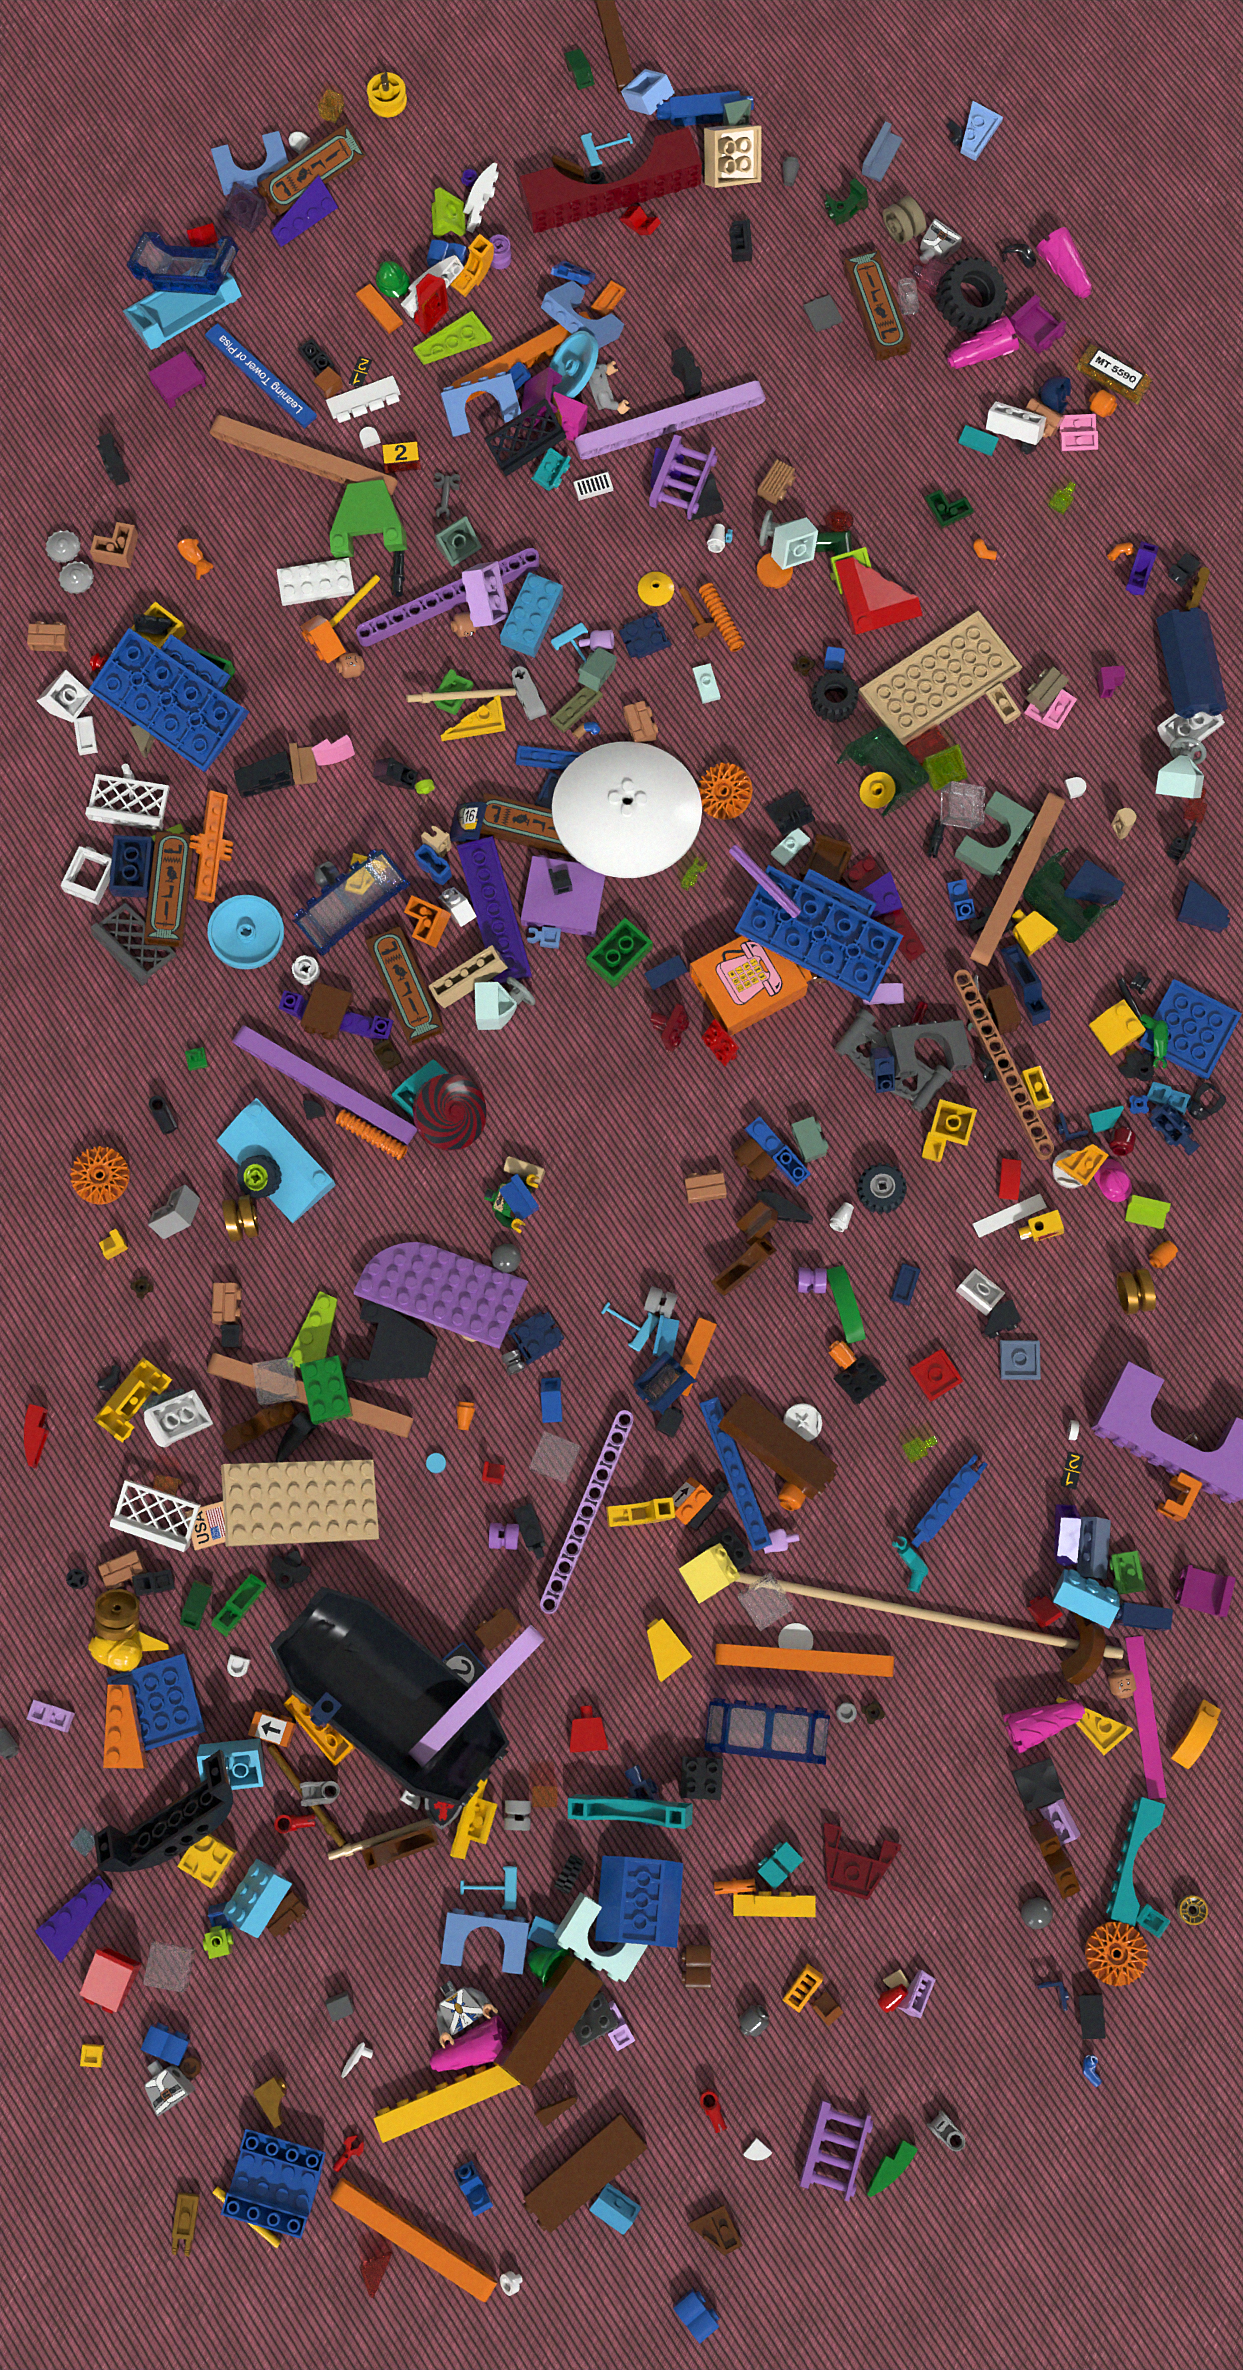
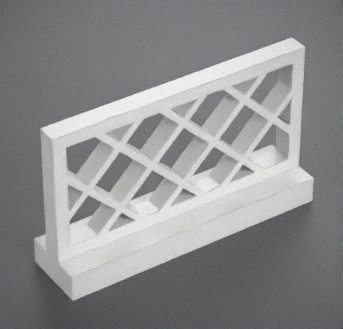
M96 774L89 807L86 808L85 814L89 820L162 831L164 825L162 822L170 787L169 785ZM100 780L108 781L111 785L103 791L98 787ZM121 783L126 784L129 789L119 794L115 787ZM139 786L144 787L147 792L137 797L133 790ZM114 789L118 796L108 802L104 794ZM157 789L164 790L163 796L157 800L151 794ZM132 792L136 799L126 804L122 797ZM150 795L154 802L144 807L141 800ZM101 796L107 802L102 807L94 806L95 800ZM121 799L125 806L120 810H114L111 805ZM139 802L143 809L138 813H133L130 807ZM157 805L160 809L159 816L150 815L148 810Z
M126 1479L114 1518L111 1519L110 1527L184 1552L190 1547L191 1535L201 1505ZM128 1486L135 1488L139 1496L130 1499L127 1493ZM148 1493L154 1494L157 1500L156 1503L150 1506L144 1497ZM141 1498L145 1508L137 1512L132 1501ZM167 1499L173 1501L176 1507L167 1512L163 1501ZM129 1504L133 1514L130 1516L120 1514L122 1506ZM159 1504L164 1514L155 1518L151 1507ZM185 1506L194 1508L192 1516L188 1518L185 1517L181 1509ZM147 1510L152 1519L147 1523L143 1522L138 1515ZM178 1511L182 1521L174 1524L169 1514ZM166 1517L171 1527L167 1529L160 1528L157 1520ZM184 1523L188 1530L186 1536L179 1534L176 1526Z

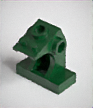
M856 178L849 182L851 192L845 201L837 202L826 194L825 208L828 211L830 220L834 219L836 226L848 222L861 208L865 210L869 206L867 189Z

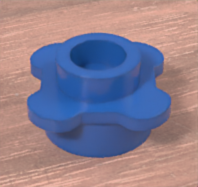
M1132 1095L1129 1098L1131 1102L1130 1112L1132 1114H1146L1149 1111L1147 1107L1148 1097L1146 1095L1141 1097Z

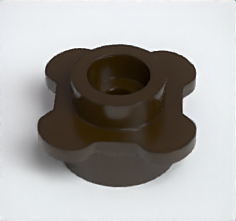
M802 655L799 656L797 663L793 665V670L802 673V676L806 677L809 675L810 669L814 668L815 663Z
M141 1276L130 1285L131 1290L136 1292V1296L139 1299H143L148 1292L151 1293L154 1290L153 1285L148 1283L146 1276Z
M873 1700L870 1705L861 1708V1712L867 1717L868 1724H874L876 1720L885 1717V1712L879 1707L880 1703L876 1700Z

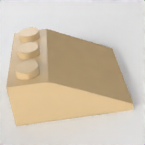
M761 125L704 128L705 185L717 188L761 182Z

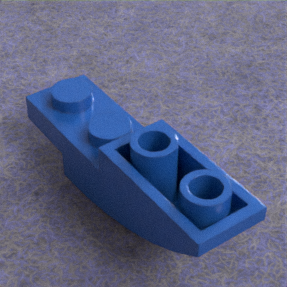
M760 1116L744 1129L777 1164V1169L796 1187L811 1175L788 1146L780 1141Z

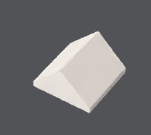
M976 1268L956 1290L985 1316L1005 1294L1004 1291Z

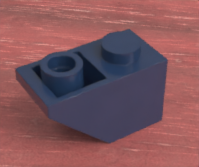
M890 1047L870 1049L871 1069L876 1093L895 1091L894 1056Z

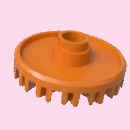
M720 763V765L716 764L714 768L710 767V771L706 770V776H701L703 780L699 781L701 786L700 788L698 787L702 807L704 808L703 811L720 820H729L739 816L746 810L752 798L753 788L749 775L742 768L730 763Z
M98 1146V1148L93 1147L94 1149L91 1150L86 1149V1152L83 1151L80 1157H76L77 1161H74V1167H71L72 1173L70 1175L72 1180L70 1181L73 1184L72 1187L82 1199L92 1204L100 1205L115 1201L125 1192L129 1183L130 1172L127 1162L112 1148ZM103 1173V1177L98 1178V1176Z
M1112 1921L1099 1925L1089 1935L1085 1945V1959L1090 1971L1100 1981L1113 1986L1130 1985L1131 1982L1133 1983L1135 1982L1134 1980L1141 1977V1973H1144V1968L1147 1966L1148 1949L1146 1948L1147 1944L1144 1942L1143 1936L1134 1927L1123 1922ZM1115 1950L1120 1952L1117 1958L1113 1956Z

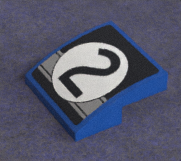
M464 1642L459 1644L441 1660L471 1686L487 1671V1668Z

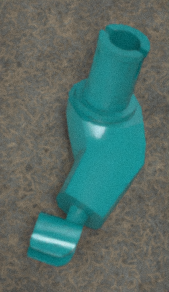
M897 1536L900 1544L898 1545L897 1542L893 1541L892 1546L898 1548V1554L912 1572L907 1590L919 1593L922 1581L928 1575V1567L921 1557L907 1544L906 1538Z

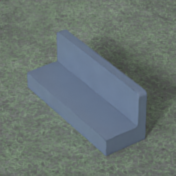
M886 121L862 167V175L878 182L882 181L902 143V137L890 133L892 124Z
M1081 1517L1077 1572L1081 1577L1107 1579L1111 1521L1108 1519Z

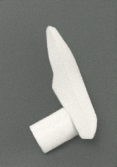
M123 764V778L135 780L129 765ZM132 792L129 793L130 800L134 798Z
M364 2043L358 2045L349 2057L341 2077L344 2078L350 2072L352 2067L359 2061L361 2055L371 2059L373 2050L366 2048Z

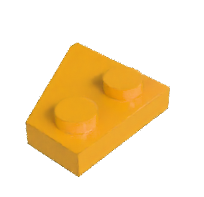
M1091 1144L1083 1150L1057 1161L1055 1166L1086 1187L1109 1155L1094 1144Z

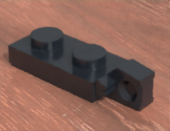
M722 1481L714 1487L715 1494L703 1506L700 1512L690 1520L689 1526L695 1532L699 1530L731 1489Z
M532 1504L514 1509L513 1512L519 1524L526 1548H528L529 1552L534 1550L537 1560L544 1558L541 1547L546 1546L545 1539Z

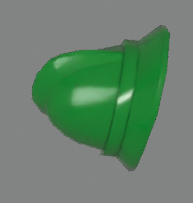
M385 261L379 266L376 274V285L387 297L398 298L407 294L410 287V279L403 268L397 263Z
M537 1947L529 1954L527 1959L530 1971L542 1980L543 1988L565 1956H570V1948L568 1950L564 1948L556 1950L549 1947Z

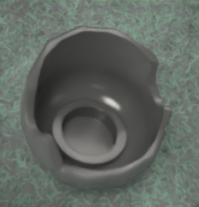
M332 862L321 863L315 868L314 878L322 889L330 891L341 885L340 873Z
M504 1243L494 1249L491 1260L497 1270L510 1273L518 1268L522 1255L520 1249L514 1244Z
M1033 1897L1025 1901L1021 1907V1917L1028 1927L1042 1929L1051 1922L1053 1908L1050 1902L1043 1897Z

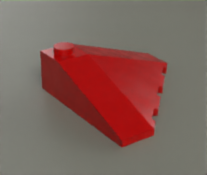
M853 557L834 562L852 635L922 616L919 598L916 595H910L905 592L901 586L891 580L887 581L880 576V573L870 567L866 568Z

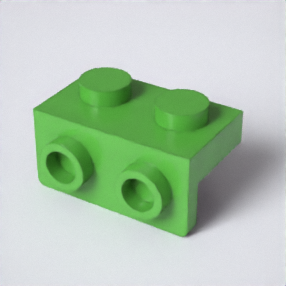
M450 669L448 674L443 677L440 687L434 693L471 691L474 684L472 681L456 675L455 671ZM465 699L437 700L434 703L437 708L456 715Z
M1139 1551L1112 1554L1110 1567L1115 1572L1116 1579L1113 1580V1583L1119 1595L1146 1591Z

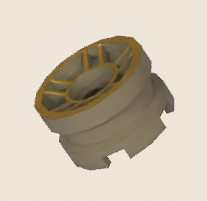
M1186 1895L1179 1899L1176 1912L1183 1922L1189 1925H1199L1206 1920L1208 1907L1202 1898L1195 1895ZM1190 1906L1196 1908L1193 1914L1189 1913Z

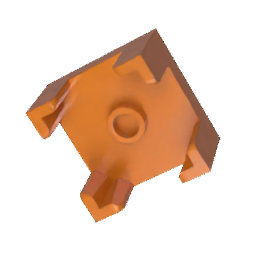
M1182 1472L1178 1476H1172L1169 1485L1182 1492L1176 1502L1168 1499L1165 1504L1159 1503L1156 1511L1176 1522L1186 1519L1203 1483Z

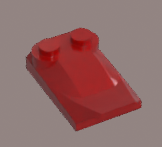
M427 273L416 285L418 310L414 315V322L425 335L449 311L445 280L430 273Z

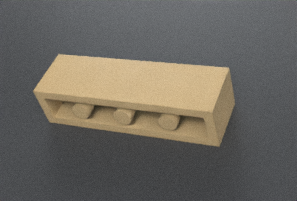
M491 945L430 984L429 988L436 1001L445 1009L473 991L475 983L487 982L508 967L500 953Z

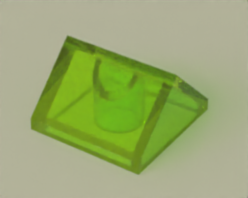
M960 744L924 758L922 769L934 792L968 778Z

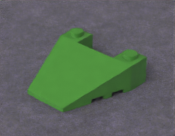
M384 480L348 484L330 532V548L336 559L354 557L353 536L383 533L384 546L389 552L407 550L406 531Z

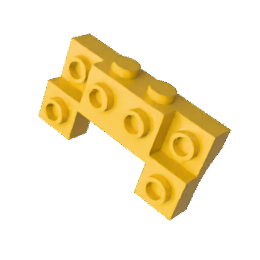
M143 1357L93 1420L123 1443L134 1429V1426L129 1422L153 1390L160 1395L168 1388L172 1379Z

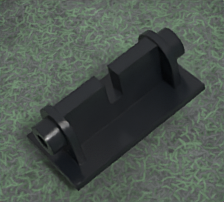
M133 614L135 632L166 636L168 634L167 629L172 627L173 624L172 620L167 617Z

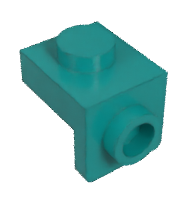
M1146 1904L1145 1907H1140L1136 1919L1138 1925L1160 1939L1170 1924V1920L1154 1910L1149 1904Z

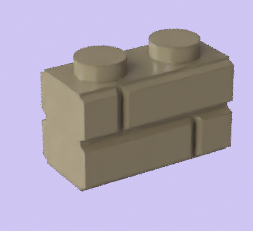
M1051 667L1048 671L1044 669L1038 676L1040 681L1037 684L1034 682L1027 690L1029 695L1026 697V700L1035 705L1041 712L1050 705L1069 681L1055 667Z

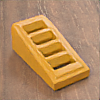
M807 1963L782 2000L797 2012H800L823 1981V1974ZM808 1974V1975L811 1976L813 1979H815V1981L811 1980V1979H810L809 1977H807L806 1975ZM803 1980L808 1985H810V1989L807 1988L804 1984H802L801 1981ZM798 1987L800 1990L806 1993L805 1996L798 1992L796 1988ZM792 1994L795 1995L797 1998L801 2000V2002L798 2003L790 1996Z

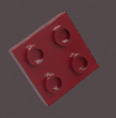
M676 1004L670 1017L654 1011L650 1018L651 1023H654L653 1028L663 1032L661 1039L666 1050L673 1052L675 1047L678 1048L681 1043L683 1030L686 1031L689 1026V1018L684 1006Z

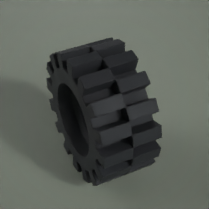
M571 1853L554 1887L569 1894L585 1860Z

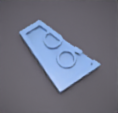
M973 101L960 153L976 161L1001 124L1003 117Z

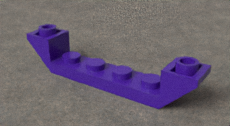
M284 990L278 1008L302 1020L309 1001L304 1000L300 994ZM347 1011L340 1031L369 1039H388L394 1021L376 1015L373 1019Z

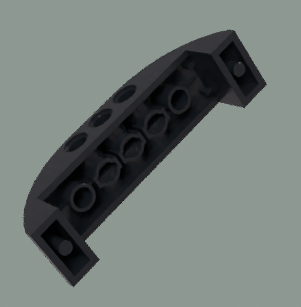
M218 1750L204 1760L206 1780L125 1834L111 1825L96 1833L94 1841L98 1869L108 1872H131L160 1865L176 1857L217 1829L229 1815L233 1805L231 1782L223 1751Z

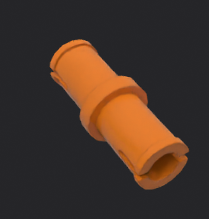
M732 1878V1881H715V1895L728 1893L738 1895L739 1892H755V1878L742 1880Z

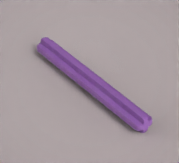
M737 844L729 850V853L793 918H796L801 913V909Z

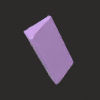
M1062 1799L1040 1809L1044 1818L1049 1821L1058 1835L1061 1846L1080 1836V1832Z

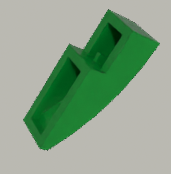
M251 1573L212 1620L211 1626L225 1637H228L267 1585Z
M901 2138L892 2157L884 2153L865 2191L866 2194L872 2197L892 2184L910 2164L918 2148Z

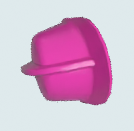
M1106 1159L1095 1173L1094 1179L1108 1200L1112 1202L1124 1201L1131 1193V1181L1117 1161Z

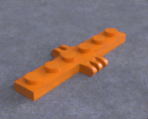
M212 790L208 792L203 833L198 834V836L191 835L190 840L194 842L189 843V847L196 849V853L200 854L194 899L209 903L214 902L219 861L220 859L231 861L232 857L225 855V853L232 854V849L227 847H233V842L222 839L228 795Z

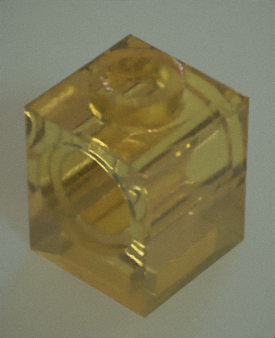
M327 89L318 104L320 117L326 121L330 120L336 123L345 106L343 95Z

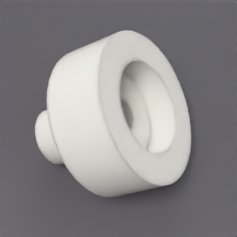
M508 2271L501 2275L500 2284L508 2296L519 2291V2283L522 2282L520 2274L515 2275L512 2271Z

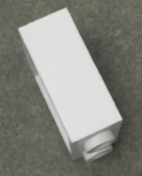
M79 846L60 885L63 891L99 905L110 882L112 856L103 853V855L96 853V850L86 846V848ZM85 858L107 866L96 891L74 883Z

